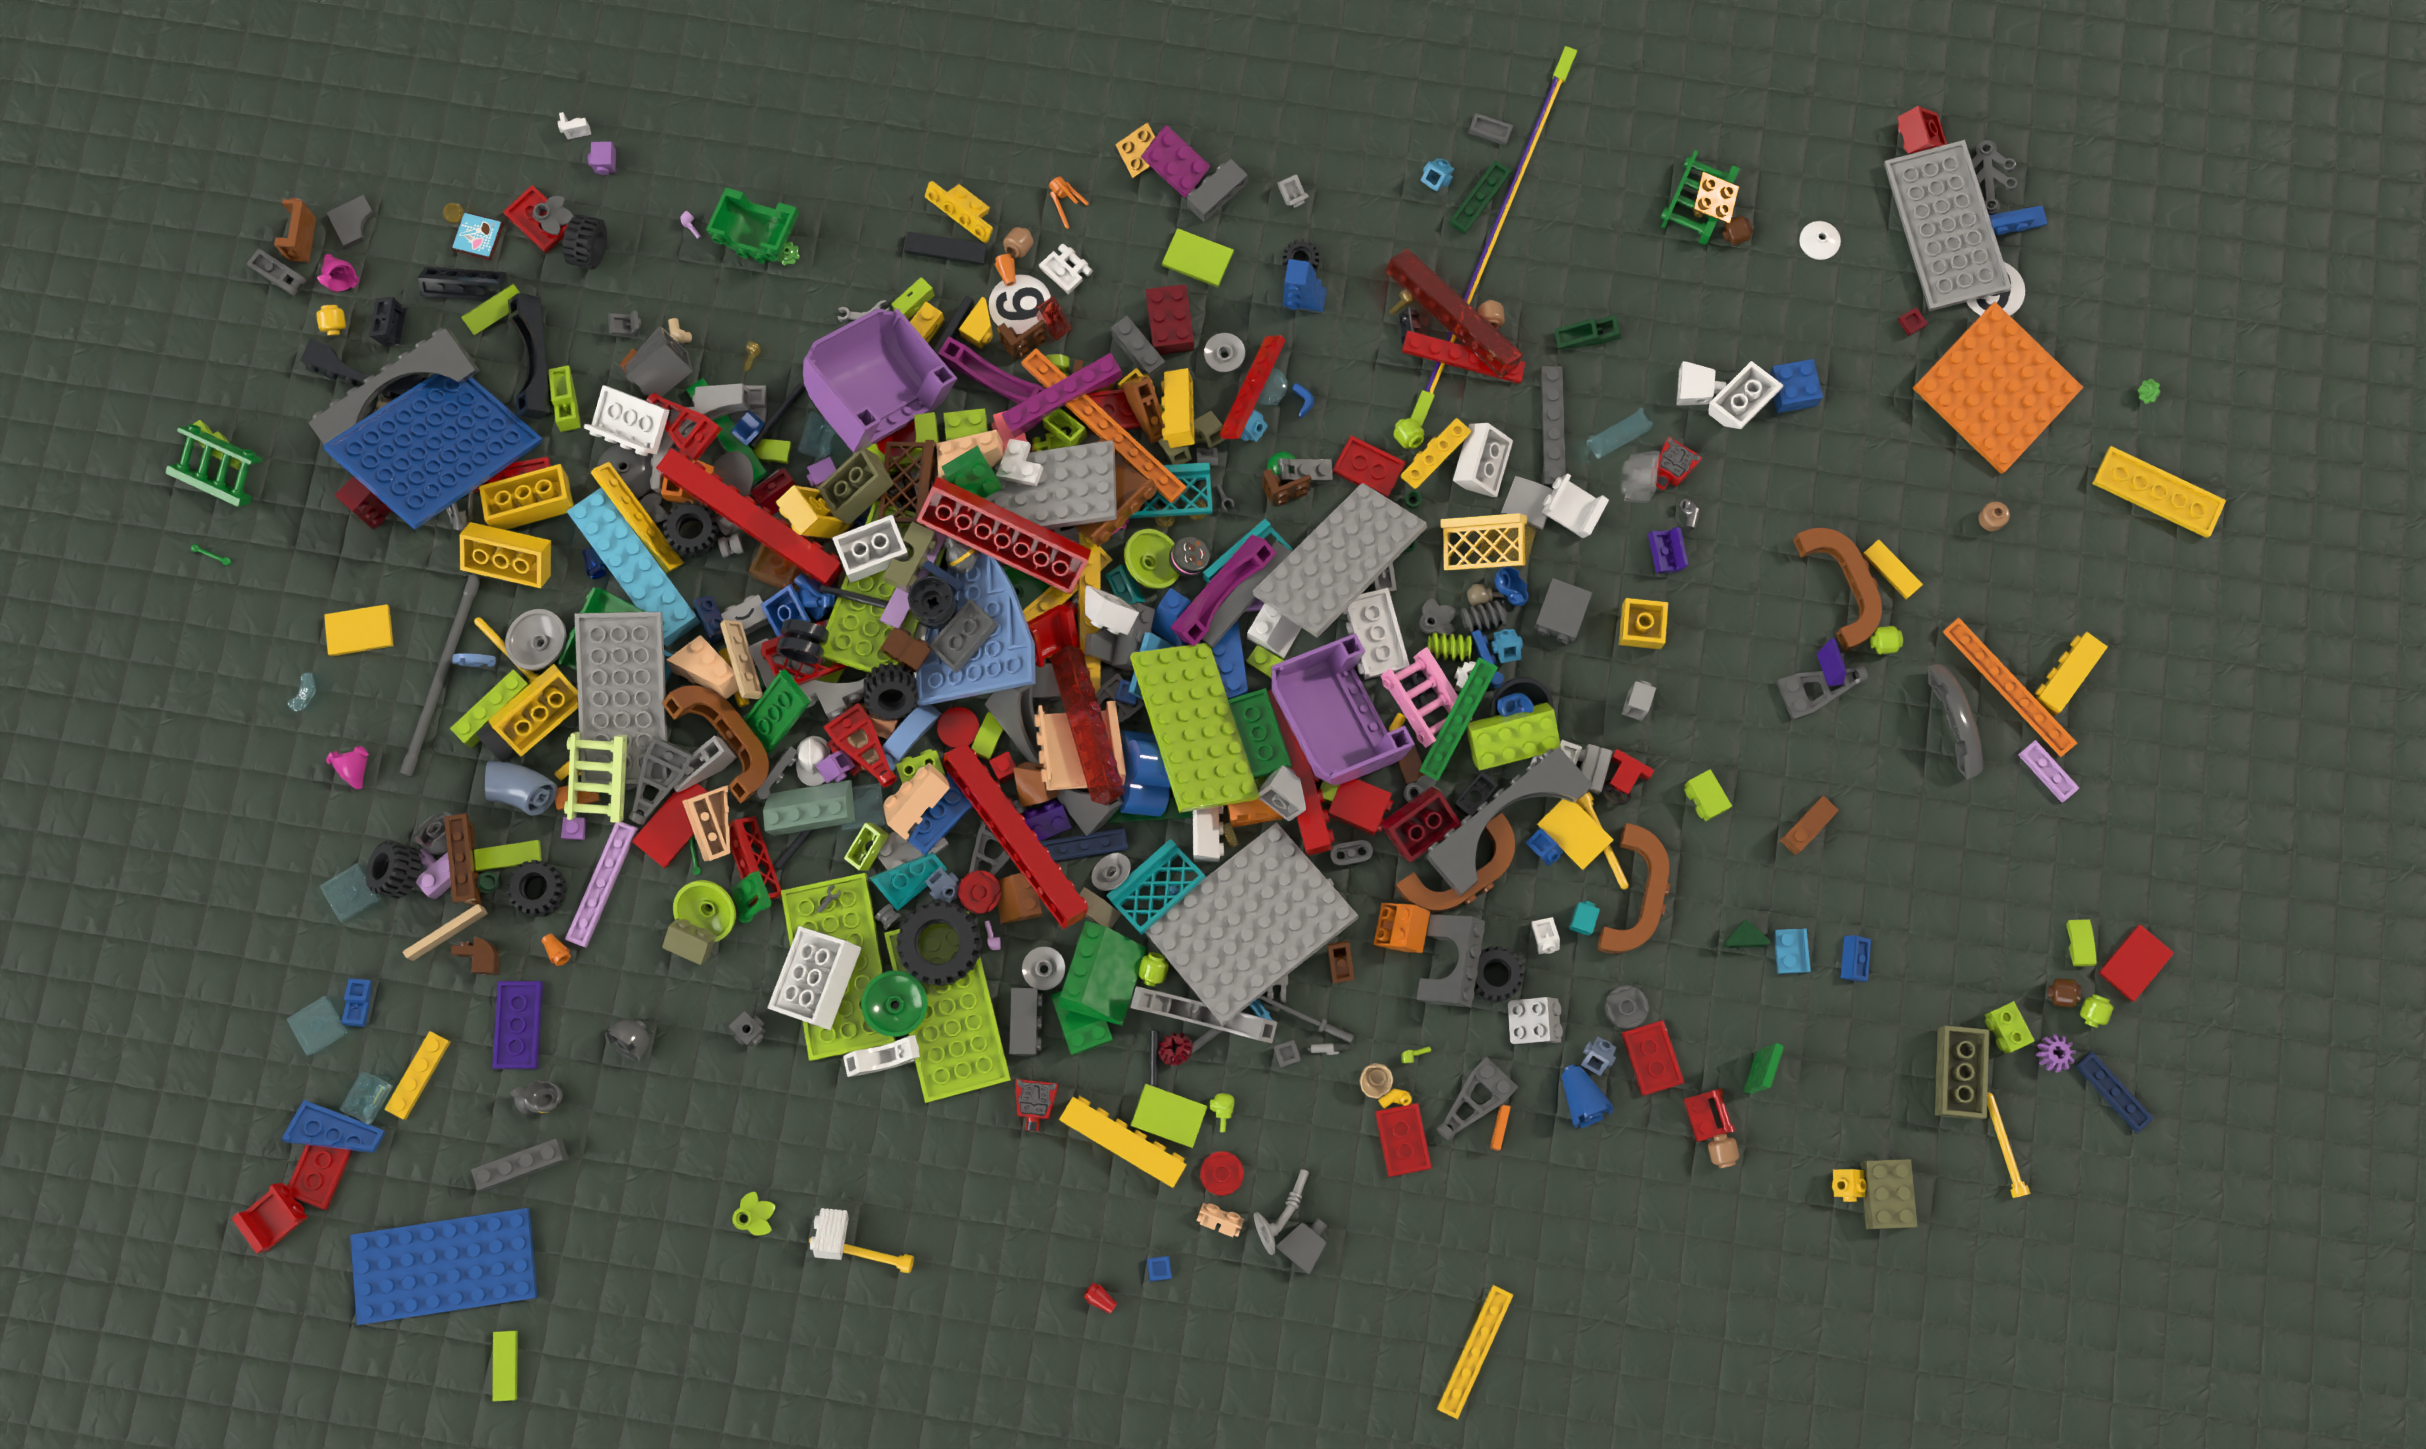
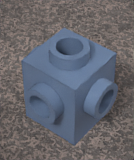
M939 867L925 881L932 890L930 894L936 901L940 902L942 900L950 903L958 898V883L960 880L952 872L948 875Z
M1597 1036L1593 1043L1589 1041L1584 1048L1583 1053L1586 1055L1581 1065L1601 1076L1606 1067L1610 1069L1616 1057L1613 1054L1616 1047L1609 1041Z

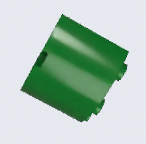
M725 188L706 231L712 236L711 239L714 242L724 244L737 251L736 254L745 259L751 257L759 263L765 264L766 261L774 262L779 260L798 219L799 211L797 207L778 203L776 209L750 202L743 192Z

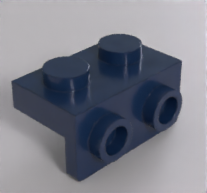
M712 595L694 599V609L711 645L718 644L724 638L720 625L723 618Z

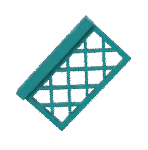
M1210 464L1163 465L1178 480L1187 485L1186 490L1172 504L1163 495L1155 492L1154 495L1156 497L1150 503L1145 501L1143 504L1146 507L1142 511L1132 514L1129 518L1212 514ZM1197 480H1206V486L1201 491L1193 485ZM1189 488L1198 494L1192 501L1184 496ZM1202 497L1208 502V507L1199 508L1194 503ZM1180 498L1188 504L1184 509H1177L1174 506ZM1159 499L1167 505L1163 510H1156L1153 507Z
M1264 519L1203 572V577L1209 583L1252 534L1266 539L1271 534L1290 551H1293V549L1271 527V524Z
M1170 839L1133 871L1120 886L1113 889L1106 896L1111 904L1142 935L1198 886L1206 876ZM1179 855L1183 859L1182 867H1171L1172 861ZM1159 872H1167L1166 881H1155L1156 875ZM1171 872H1182L1181 881H1170ZM1186 872H1195L1198 875L1193 881H1185ZM1143 886H1151L1150 896H1139L1140 889ZM1155 886H1166L1165 896H1154ZM1181 886L1180 893L1176 896H1169V887ZM1127 900H1135L1134 910H1124L1121 906ZM1139 900H1149V910H1138ZM1153 900H1164V907L1160 910H1153ZM1137 915H1148V921L1140 927L1137 924Z

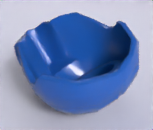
M1503 567L1496 572L1494 579L1496 589L1501 594L1508 596L1510 604L1515 607L1523 606L1528 600V593L1526 591L1527 584L1520 578V571L1512 567Z

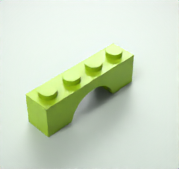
M513 669L450 729L464 744L473 748L480 741L476 732L489 722L488 719L529 684Z

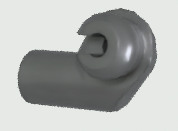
M1683 499L1680 502V507L1687 516L1685 528L1695 530L1699 509L1691 500Z

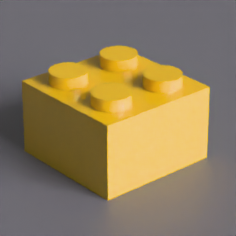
M1626 598L1621 610L1619 645L1662 649L1666 640L1668 602Z

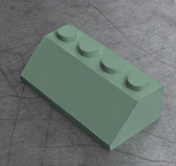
M847 780L771 793L763 809L765 832L777 836L855 822L852 781Z

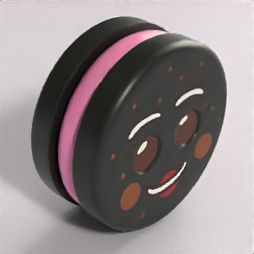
M1194 536L1180 538L1169 552V563L1172 569L1183 577L1198 576L1210 561V552L1207 545L1201 539Z

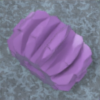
M2056 1034L2051 1035L2050 1038H2043L2044 1044L2040 1043L2037 1046L2042 1052L2036 1053V1056H2042L2043 1058L2039 1064L2047 1063L2046 1070L2048 1071L2053 1068L2055 1072H2061V1069H2069L2068 1063H2074L2075 1061L2070 1055L2075 1054L2076 1051L2069 1049L2073 1043H2065L2066 1037L2061 1036L2058 1039ZM2053 1051L2058 1052L2059 1056L2054 1055Z

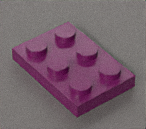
M1167 125L1163 126L1140 156L1184 198L1188 196L1210 168V165Z

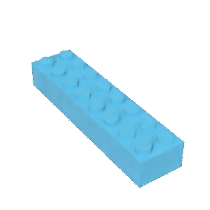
M602 487L567 511L635 606L646 612H662L663 621L665 622L663 626V641L666 647L701 623Z

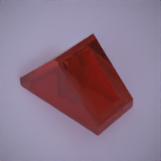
M1054 296L1037 307L1038 321L1044 320L1046 330L1054 340H1059L1072 330Z

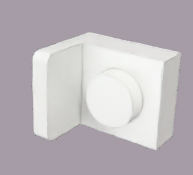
M564 112L559 113L558 127L561 133L564 132L568 140L591 135L590 126L585 118H575L568 121Z
M1553 917L1532 921L1538 954H1550L1559 950L1560 938Z

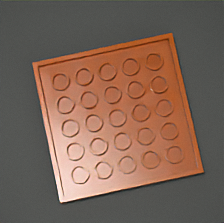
M1993 302L1912 388L2000 474H2003L2081 391L2083 386L1996 302Z

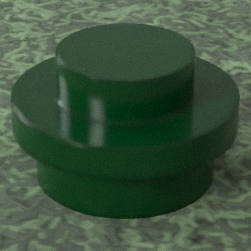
M485 872L477 879L478 889L485 894L495 892L499 886L498 877L491 872Z

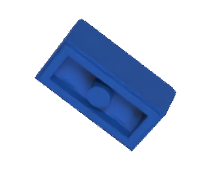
M1856 935L1844 937L1841 967L1842 979L1868 982L1871 939Z

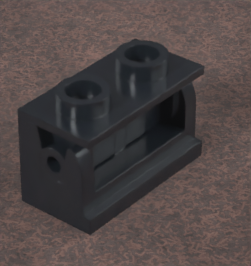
M394 297L376 298L369 336L383 346L401 345L408 307H402V304L396 301Z

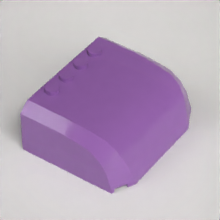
M876 309L814 341L803 363L804 385L809 397L853 453L861 447L868 448L914 422V415L930 413L945 401L957 380V377L899 309H895V311Z
M1356 633L1272 666L1271 691L1315 776L1332 785L1351 781L1398 762L1415 745L1405 726L1387 732L1354 669L1366 652Z

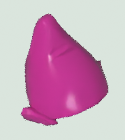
M331 254L325 255L321 269L322 275L317 277L322 285L333 292L345 291L351 287L355 288L360 279L356 276V272L349 262L334 258Z
M362 746L354 747V751L338 754L337 751L330 752L326 759L327 764L332 763L339 776L352 787L362 789L367 756L369 755L365 748Z

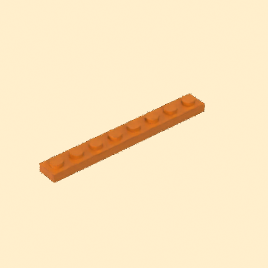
M1957 618L1943 631L2060 757L2077 744L2068 732L1960 618Z

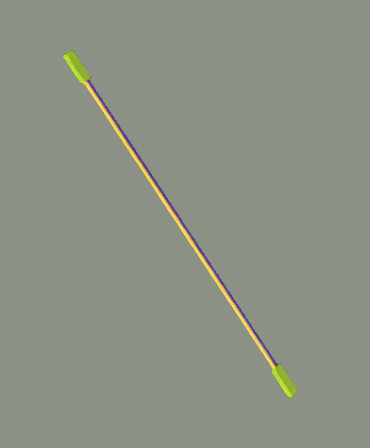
M1565 46L1552 77L1554 79L1452 324L1446 339L1448 342L1454 343L1557 92L1561 83L1565 82L1577 54L1575 49ZM1436 363L1425 390H1422L1411 416L1421 427L1435 395L1433 392L1445 365L1444 363Z

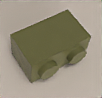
M677 918L669 925L662 948L702 965L710 957L717 935L710 933L706 928L692 925L688 920Z

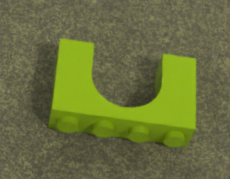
M935 412L914 415L915 442L934 440L935 443H940ZM877 443L866 448L878 455L884 466L885 454L878 449ZM916 448L910 453L914 460L922 455V448ZM906 456L898 464L905 470L913 461ZM895 466L889 471V475H894L896 472H901V470ZM915 466L909 473L915 472L919 468Z

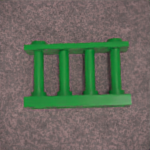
M1694 150L1692 157L1687 156L1683 165L1687 169L1670 207L1664 208L1661 219L1664 221L1661 227L1665 228L1668 220L1674 221L1698 231V234L1701 235L1699 243L1706 245L1718 219L1706 215L1705 217L1709 218L1707 224L1704 222L1701 224L1672 212L1676 202L1694 209L1695 201L1680 195V192L1684 185L1698 191L1700 183L1687 178L1691 168L1731 184L1734 183L1740 168L1732 165L1730 171H1725L1724 173L1695 161L1698 151Z
M188 424V426L178 427L177 431L187 436L180 462L167 466L166 474L237 507L250 504L252 496L245 494L243 487L250 465L261 463L263 458L256 456L254 451L241 449L208 434L197 425ZM195 440L205 444L198 471L191 469L189 465ZM214 448L223 452L216 479L208 477L207 474ZM232 457L242 461L234 487L226 485L225 482Z

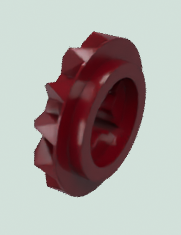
M1173 1032L1172 1035L1165 1036L1162 1043H1159L1158 1053L1164 1063L1173 1066L1180 1065L1190 1057L1193 1045L1189 1037L1182 1032L1180 1034ZM1174 1043L1178 1045V1048L1175 1052L1176 1055L1172 1051Z

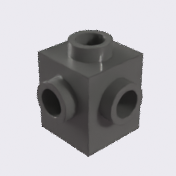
M746 1011L729 1025L735 1033L733 1037L742 1046L744 1044L750 1047L752 1045L756 1046L763 1040V1034L766 1032L762 1027L764 1022L758 1016L752 1017Z

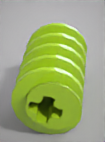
M1436 632L1433 633L1431 638L1429 636L1428 649L1431 654H1435L1436 659L1439 658L1440 654H1443L1444 660H1447L1449 654H1451L1453 661H1455L1457 655H1460L1462 662L1466 656H1468L1470 661L1472 646L1470 635H1467L1465 641L1461 634L1458 635L1456 640L1454 634H1450L1448 639L1445 633H1442L1439 639Z

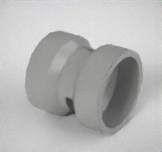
M739 533L732 534L728 538H718L723 558L730 557L733 553H744Z

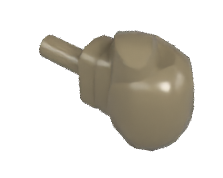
M1473 584L1467 591L1468 601L1472 606L1491 603L1493 597H1504L1500 592H1492L1491 588H1486L1482 584Z

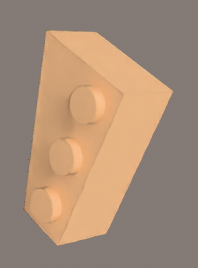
M992 430L936 443L939 477L948 481L941 466L977 445L991 468L1000 464L1005 451L1004 443L998 431Z
M701 635L666 660L673 674L681 675L693 684L697 683L711 689L725 699L739 690L734 670Z
M930 763L925 767H921L910 781H906L901 785L900 790L896 794L889 796L885 800L883 808L887 825L906 840L909 837L907 832L915 822L920 824L923 820L920 816L928 807L933 808L950 788L947 778Z
M728 785L682 801L704 861H711L730 853Z

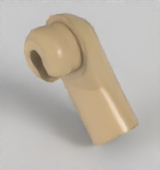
M672 318L668 320L670 335L678 343L685 344L692 341L691 333L680 329L678 319Z

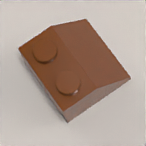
M1022 873L1013 874L998 880L1001 898L997 905L1001 924L1043 917L1041 899Z

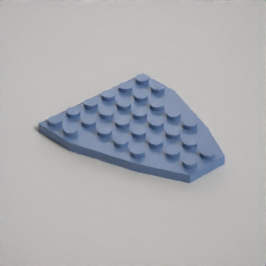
M980 552V558L976 560L975 566L969 572L960 574L948 568L947 573L961 581L965 586L961 593L950 586L957 600V613L971 598L999 626L958 673L954 672L931 650V654L916 674L919 696L918 705L924 706L1036 684L1035 643L1015 589L1000 562ZM927 628L924 641L930 644L944 628L936 630Z

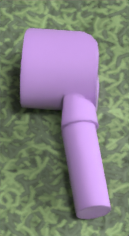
M685 211L680 217L681 223L688 227L697 239H700L701 235L691 224L694 217Z
M985 921L989 948L991 950H1000V937L993 938L990 922Z

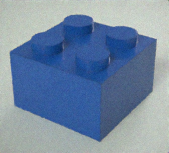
M1814 359L1776 365L1769 372V375L1783 385V388L1774 396L1777 413L1818 406L1822 400L1823 394Z

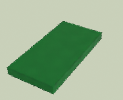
M782 670L745 717L744 722L754 732L768 755L778 746L811 701L786 670Z
M1264 688L1228 699L1254 779L1270 775L1281 766L1292 768L1267 689Z
M1774 1043L1756 1052L1744 1089L1745 1093L1751 1095L1771 1088L1784 1045Z

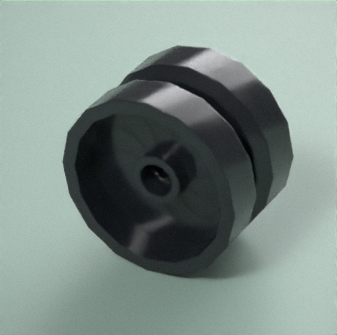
M798 619L784 620L781 628V634L784 637L778 640L777 653L797 662L807 664L821 663L825 653L821 646L827 644L829 631L820 625Z

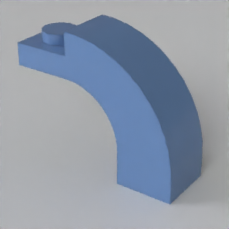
M931 704L918 706L883 745V752L890 770L894 771L897 768L896 764L900 763L912 746L932 728L942 714Z

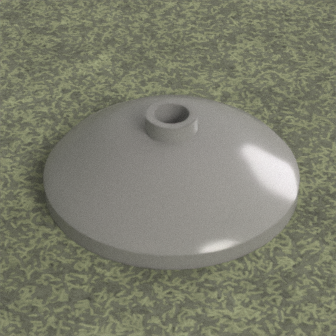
M534 609L523 613L511 624L507 632L505 647L508 657L515 665L525 670H540L548 667L558 659L565 647L566 629L564 623L556 614L545 609Z

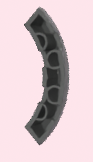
M1940 664L1928 666V683L1936 693L1939 701H1943L1947 711L1946 717L1949 726L1953 730L1955 739L1958 741L1955 743L1957 768L1966 779L1973 778L1979 775L1984 767L1981 740L1973 711L1964 690L1954 674L1946 666Z

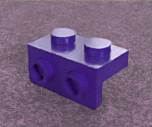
M1675 527L1670 531H1652L1648 533L1656 573H1677L1688 567V557L1680 527Z
M1049 800L1044 803V806L1029 808L1022 814L1027 826L1037 834L1039 841L1071 828L1063 805L1059 800Z

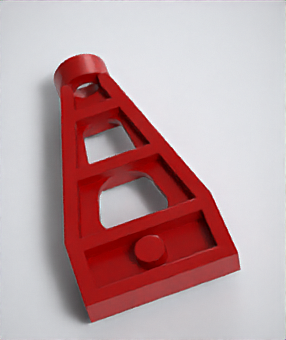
M657 393L651 394L646 400L667 410L673 409L680 413L672 424L666 421L665 430L678 448L695 461L700 458L722 430L721 427L704 414L666 400ZM686 419L696 422L697 425L684 438L679 432L680 426Z
M859 703L824 726L825 731L835 745L872 774L883 788L890 786L896 781L897 777L890 770L873 723ZM863 729L868 737V743L857 749L848 742V737ZM874 748L879 756V760L870 765L862 755Z

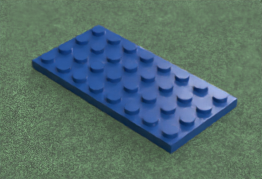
M530 1208L350 1235L357 1325L538 1298Z

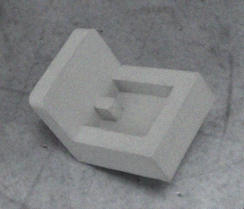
M1297 174L1277 183L1286 205L1297 207L1305 203L1304 199L1309 197L1304 192Z

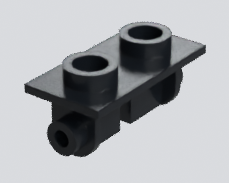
M1407 307L1399 314L1398 323L1401 327L1402 345L1404 344L1407 331L1422 334L1421 332L1414 331V329L1421 328L1419 313Z

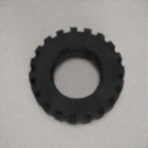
M930 901L926 905L921 904L917 906V909L913 912L910 911L906 915V920L901 922L899 926L900 931L896 937V949L900 957L899 960L906 971L917 980L928 985H951L960 979H964L976 966L975 963L977 959L979 960L980 948L982 947L979 928L970 914L960 906L948 903L947 901ZM936 923H944L954 928L960 940L959 950L955 957L943 964H934L927 961L919 950V938L922 932L928 926Z

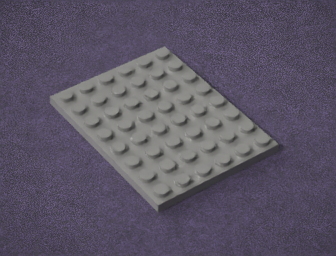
M1276 822L1207 876L1153 924L1145 934L1223 1026L1359 917Z

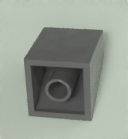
M661 326L652 333L625 365L627 379L633 385L637 384L647 398L653 393H657L661 397L693 372L689 353Z

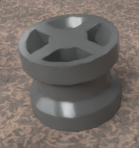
M891 904L886 905L875 916L878 922H882L883 928L886 931L893 928L902 918L899 913L894 911V907Z

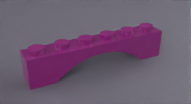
M949 336L938 352L940 359L948 367L1017 404L1045 390L1044 387L1038 384L1024 381L1002 371L981 358L964 344Z
M1109 353L1002 413L1003 419L1014 438L1032 429L1046 416L1066 403L1123 377L1121 369L1113 355Z
M1252 534L1170 628L1183 642L1195 647L1208 632L1214 614L1225 598L1245 579L1263 569L1274 557L1276 551L1265 539Z

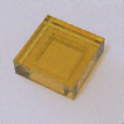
M1231 823L1224 824L1223 833L1230 848L1237 846L1238 841Z

